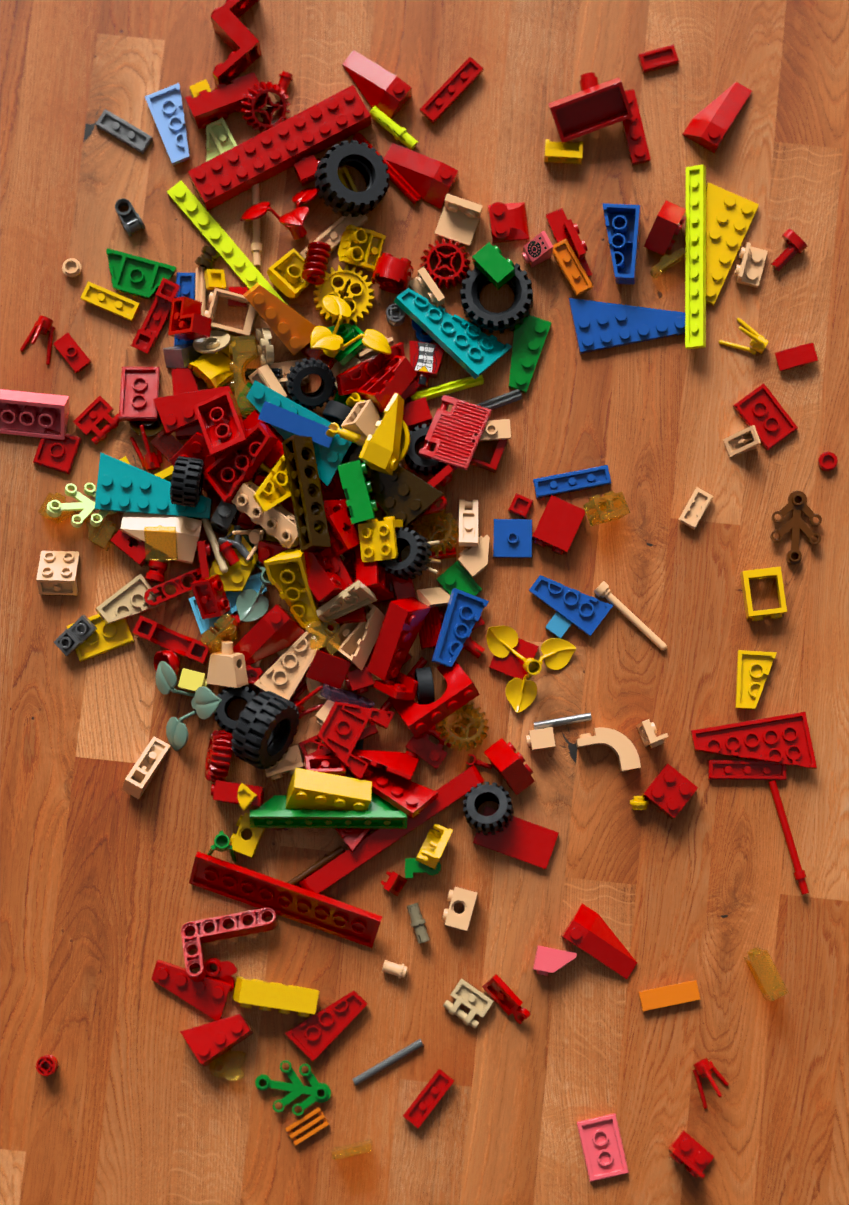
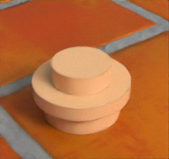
M70 258L63 263L62 270L66 276L76 277L81 272V264L78 260Z

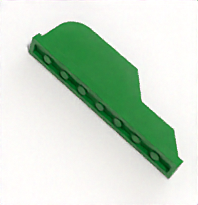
M372 791L371 802L367 811L286 809L287 796L274 795L257 810H250L249 816L250 828L407 829V814Z

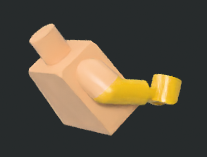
M352 393L346 400V404L349 407H353V409L342 423L341 427L343 429L341 430L337 423H331L328 426L330 429L326 431V435L334 437L338 434L340 438L363 446L369 434L373 435L376 431L375 424L378 420L381 421V418L372 400L361 401L358 393Z

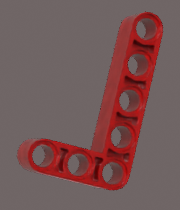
M262 908L185 923L181 928L185 968L189 978L194 982H200L206 976L202 943L271 931L278 925L274 910ZM268 916L273 917L270 922L263 921ZM247 920H253L251 925H244ZM227 924H234L233 928L225 929ZM209 927L215 928L213 932L206 933ZM189 931H195L193 936H187ZM191 950H198L195 955H189ZM194 968H200L198 973H191Z

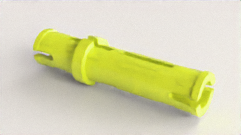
M377 106L370 110L371 118L390 132L396 141H401L410 150L416 147L419 141L407 133L406 128H401L378 109Z

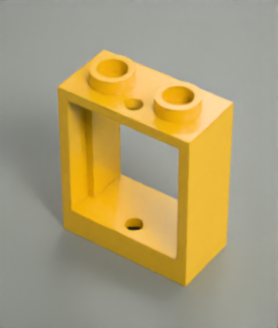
M781 566L742 571L740 577L746 619L752 618V621H760L766 616H771V619L782 618V614L787 612ZM775 577L780 608L753 611L749 580Z

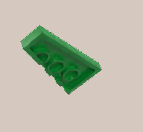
M532 315L523 319L524 323L521 326L519 324L515 325L509 388L518 389L523 393H527L552 323Z

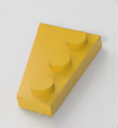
M737 651L735 708L756 709L777 652Z

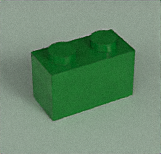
M488 242L472 256V261L476 268L498 290L515 276L514 263L509 258L505 259L502 256L501 250L496 245L492 246Z

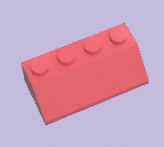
M0 389L1 434L65 440L69 418V396ZM45 428H48L54 431L61 432V435L54 434L48 431L47 433H44Z

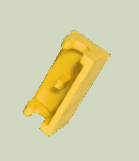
M548 139L545 140L544 162L581 164L583 142L562 143L551 142Z
M434 824L433 828L435 830H429L416 858V861L433 869L436 868L453 831L438 824Z

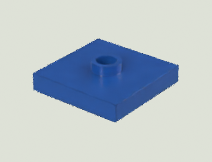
M494 519L493 558H532V520Z

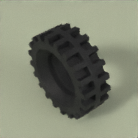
M515 264V276L506 283L514 292V302L506 311L494 313L486 310L481 305L479 299L482 289L491 282L474 265L475 269L467 272V278L463 279L462 289H460L464 314L470 319V323L478 325L481 331L483 329L489 330L491 334H493L494 330L500 331V334H503L505 329L513 331L515 330V325L519 324L521 326L524 323L523 319L529 316L530 308L533 305L532 283L527 277V272L525 270L522 271L519 264Z

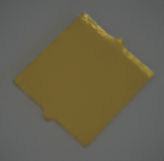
M145 526L146 560H159L160 562L164 560H178L176 526Z

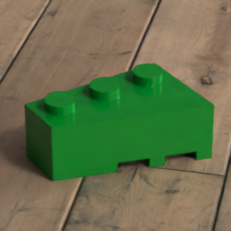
M361 459L339 464L337 468L347 500V507H349L351 523L354 524L374 518L375 511H378L376 501L371 500L370 493L373 490L370 481L367 482L365 474L368 473L365 462L361 463Z

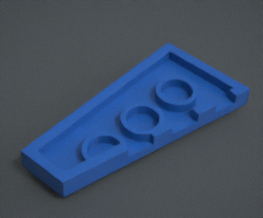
M456 588L452 589L432 662L448 668L452 667L463 648L465 640L470 636L473 626L479 620L481 612L489 601Z

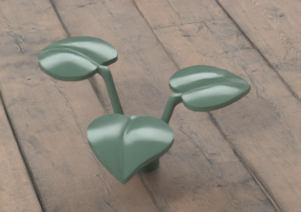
M242 535L253 548L254 544L250 542L249 536ZM259 560L256 564V567L262 571L260 576L262 585L259 592L257 593L253 589H246L237 597L236 607L242 622H251L261 618L269 607V600L265 596H261L266 585L272 584L268 579L265 567L259 565L261 563Z
M160 661L155 677L158 690L162 694H169L171 691L194 697L191 701V705L195 709L194 711L180 717L179 720L176 717H171L167 722V739L173 749L179 751L188 741V730L186 725L182 723L183 720L196 713L201 719H208L217 710L222 699L205 686L199 687L195 693L176 690L174 687L177 684V677L174 670L165 661Z

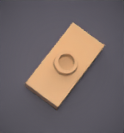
M510 419L487 421L479 441L511 439Z
M696 487L678 521L695 530L713 496Z

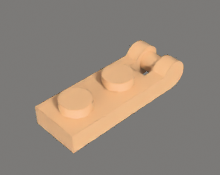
M459 499V546L478 547V500H472L471 502Z

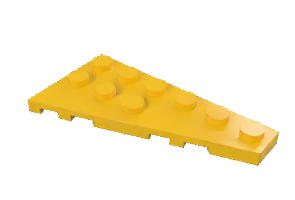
M707 182L706 303L714 306L759 204Z

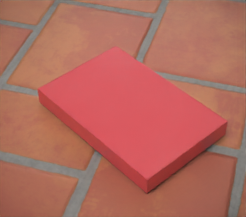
M615 1113L578 1121L577 1127L590 1182L629 1173Z

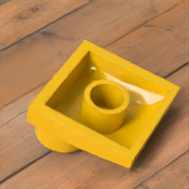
M294 248L267 270L269 280L288 298H297L301 291L310 284L301 276L305 259Z

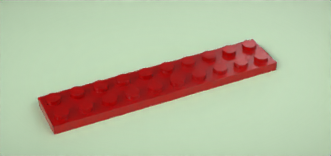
M199 851L195 856L189 884L260 909L271 908L277 915L370 948L373 947L383 916Z

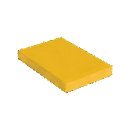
M97 614L88 618L97 630L75 650L79 661L83 662L135 641L126 618L106 624L102 617Z

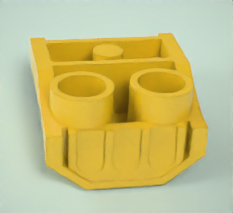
M348 225L341 236L338 249L339 261L374 272L386 236L373 230Z
M222 351L213 354L204 353L188 365V368L192 369L196 377L204 380L209 389L226 386L241 372Z

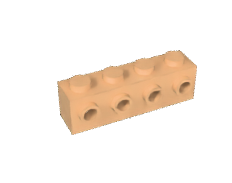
M252 481L243 483L231 501L236 505V508L251 517L252 522L262 526L268 535L278 539L283 547L289 549L297 547L299 545L295 516L279 503L263 513L253 498L259 487Z

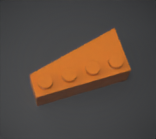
M256 283L243 294L293 356L310 343L311 333L316 326L267 289Z

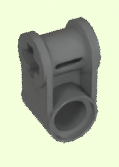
M122 198L116 202L115 210L129 237L137 230L146 228L129 200ZM122 206L129 207L128 211L124 213L120 212V208Z

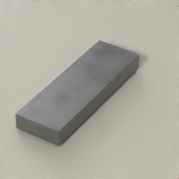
M106 109L95 124L99 129L144 154L153 140L152 136Z

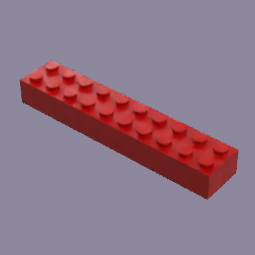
M351 85L188 171L190 180L207 210H210L252 188L255 184H260L292 167L301 157L315 155L372 125L371 115L355 87Z

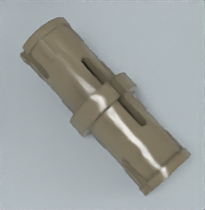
M414 903L406 906L412 922L411 928H414L418 944L429 941L430 938L425 926L426 921L421 915L419 904Z

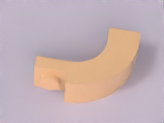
M600 727L594 728V736H591V733L579 735L580 738L576 739L577 748L597 744L610 747L617 755L620 772L641 768L635 746L625 735L616 730Z

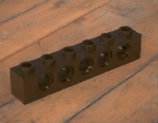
M293 435L284 440L282 445L301 552L320 553L330 548L331 543L312 437Z

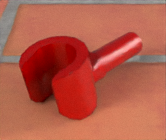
M468 754V756L474 757V761L472 763L466 762L467 765H478L492 769L493 765L478 760L473 754Z

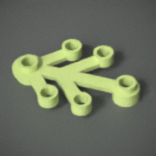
M86 483L84 493L96 499V486L93 483ZM67 484L65 494L79 502L60 503L58 500H52L47 504L46 513L50 517L55 518L59 517L62 511L82 510L79 515H73L71 519V525L79 528L82 526L83 521L95 510V502L78 492L76 485ZM101 510L98 514L95 513L91 516L90 524L98 527L108 514L112 515L117 512Z

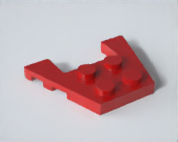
M335 701L317 737L357 779H361L369 763L351 753L368 720L387 729L395 712Z

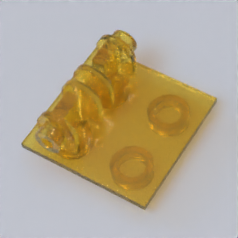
M228 613L226 615L223 614L214 623L219 632L210 627V630L201 635L200 641L204 645L207 644L210 654L221 651V642H234L239 637L240 630L236 619L232 618Z

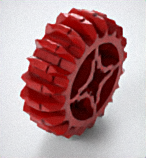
M261 81L260 85L253 84L254 90L248 88L249 95H243L246 101L241 102L242 105H245L241 112L246 114L242 118L248 120L246 124L252 126L253 130H259L262 133L281 123L283 119H288L285 114L290 113V110L286 109V107L291 104L286 101L289 97L284 94L285 90L283 88L279 89L278 84L273 85L272 82L268 81L265 83ZM268 92H271L274 95L277 102L271 101V98L268 96ZM265 104L271 105L267 106L266 110H263L264 106H266ZM254 112L260 113L263 122L256 118Z
M443 238L441 244H439L438 240H435V246L429 244V250L424 249L423 251L426 256H421L423 263L420 264V268L424 267L435 284L438 283L439 289L442 288V284L445 285L446 289H449V284H452V287L455 288L456 281L462 284V278H467L466 272L470 270V267L467 266L471 264V260L467 259L469 253H464V246L459 248V242L453 245L452 239L449 240V243H445L446 240ZM442 251H449L452 253H450L449 255H445L442 253ZM433 256L436 257L438 262L434 270L430 267V261ZM457 258H459L461 262V267L458 270V272L455 271V267L453 266V263ZM442 262H444V263L449 262V266H447V265H443V266H442ZM442 273H447V274H449L450 276H449V277H442V276H439V275L442 274Z
M214 730L211 734L205 761V777L208 781H225L228 776L232 757V734L230 732Z

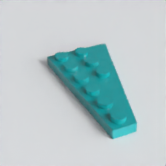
M409 288L394 300L409 317L474 379L478 378L512 348L507 343L504 345L497 341V337L484 334L479 327L456 314L452 316L445 312V308L441 306L436 307L429 303L427 298Z
M256 380L246 396L259 412H261L266 401L327 427L332 423ZM272 425L285 440L296 435ZM338 434L334 436L330 448L313 442L318 475L327 487H329L338 470L337 466L342 463L353 443L340 438Z
M100 452L95 510L210 519L211 499L201 495L196 507L172 504L170 500L171 482Z

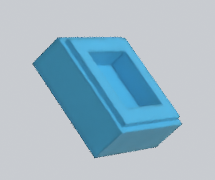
M556 612L545 628L561 639L572 623Z

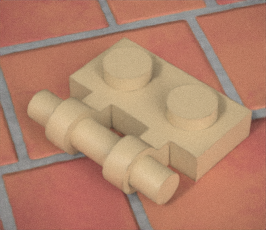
M461 978L450 994L456 1001L452 1004L446 1000L443 1007L449 1010L448 1013L452 1016L456 1015L462 1019V1023L467 1026L469 1024L475 1029L479 1024L473 1018L477 1013L483 1017L494 1001ZM461 1003L471 1009L468 1014L458 1008Z

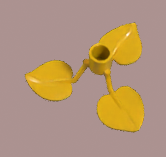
M326 295L323 298V308L330 315L338 316V321L333 334L324 326H316L313 329L310 338L311 349H323L327 356L336 357L340 349L344 351L346 347L363 338L362 343L367 348L379 353L391 354V348L385 336L373 329H367L364 334H360L346 344H343V338L336 335L342 317L350 318L352 314L351 308L345 300L338 296Z
M504 625L492 626L488 628L486 634L487 645L492 654L499 658H505L511 651L524 661L523 668L527 675L523 677V680L513 678L505 688L506 698L517 713L529 707L537 695L536 683L532 680H527V678L541 672L543 659L548 668L559 670L568 664L573 653L576 651V647L570 642L560 638H550L541 645L540 649L543 656L540 657L539 661L534 658L526 659L513 649L518 644V634L513 628Z

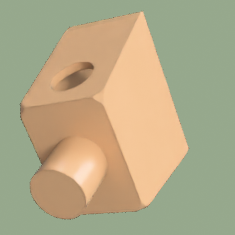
M221 642V651L210 655L207 684L233 688L248 685L245 657L243 653L233 652V642Z

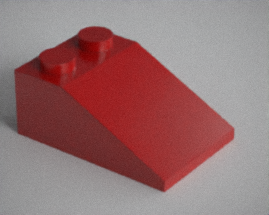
M229 390L193 405L211 456L247 441L241 411L236 398Z

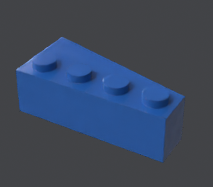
M602 203L616 284L635 285L641 216L640 205Z

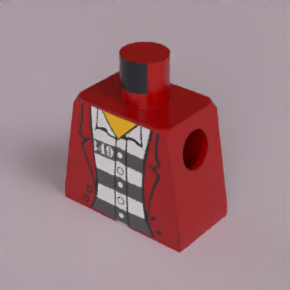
M410 341V364L417 373V382L420 387H427L429 377L437 378L445 350L439 344Z

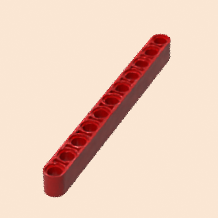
M475 765L471 766L437 789L438 798L414 818L407 815V829H378L363 839L353 853L350 849L301 881L299 885L303 889L318 894L463 797L467 792H470V788H476L478 783L482 784L485 781Z

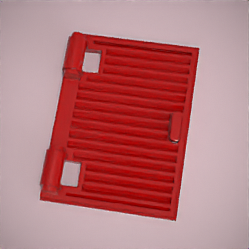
M443 395L441 399L442 404L440 409L438 408L424 439L425 444L420 449L419 455L467 470L492 410ZM449 405H453L451 411L448 412L447 409ZM433 444L436 445L434 452L430 451Z

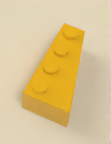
M295 768L287 789L286 809L367 811L371 802L372 781Z
M236 976L232 999L245 1008H252V1005L260 1006V1010L271 1011V1008L279 1009V1013L290 1014V1011H296L298 1016L309 1017V1014L316 1013L319 991L293 985L286 986L276 982L267 983L258 979L248 980Z

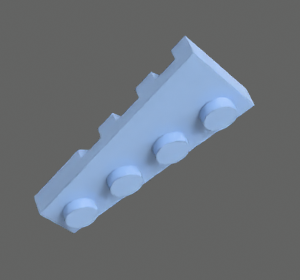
M175 84L145 96L172 165L190 159L180 84Z

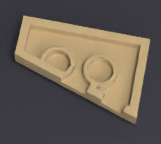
M139 574L95 610L106 624H110L162 606L165 603L151 607L144 602L145 592L152 587ZM149 593L150 596L147 599L156 602V597L159 595Z

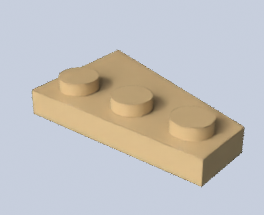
M358 580L316 610L317 617L323 622L329 623L373 603L377 599L375 593Z

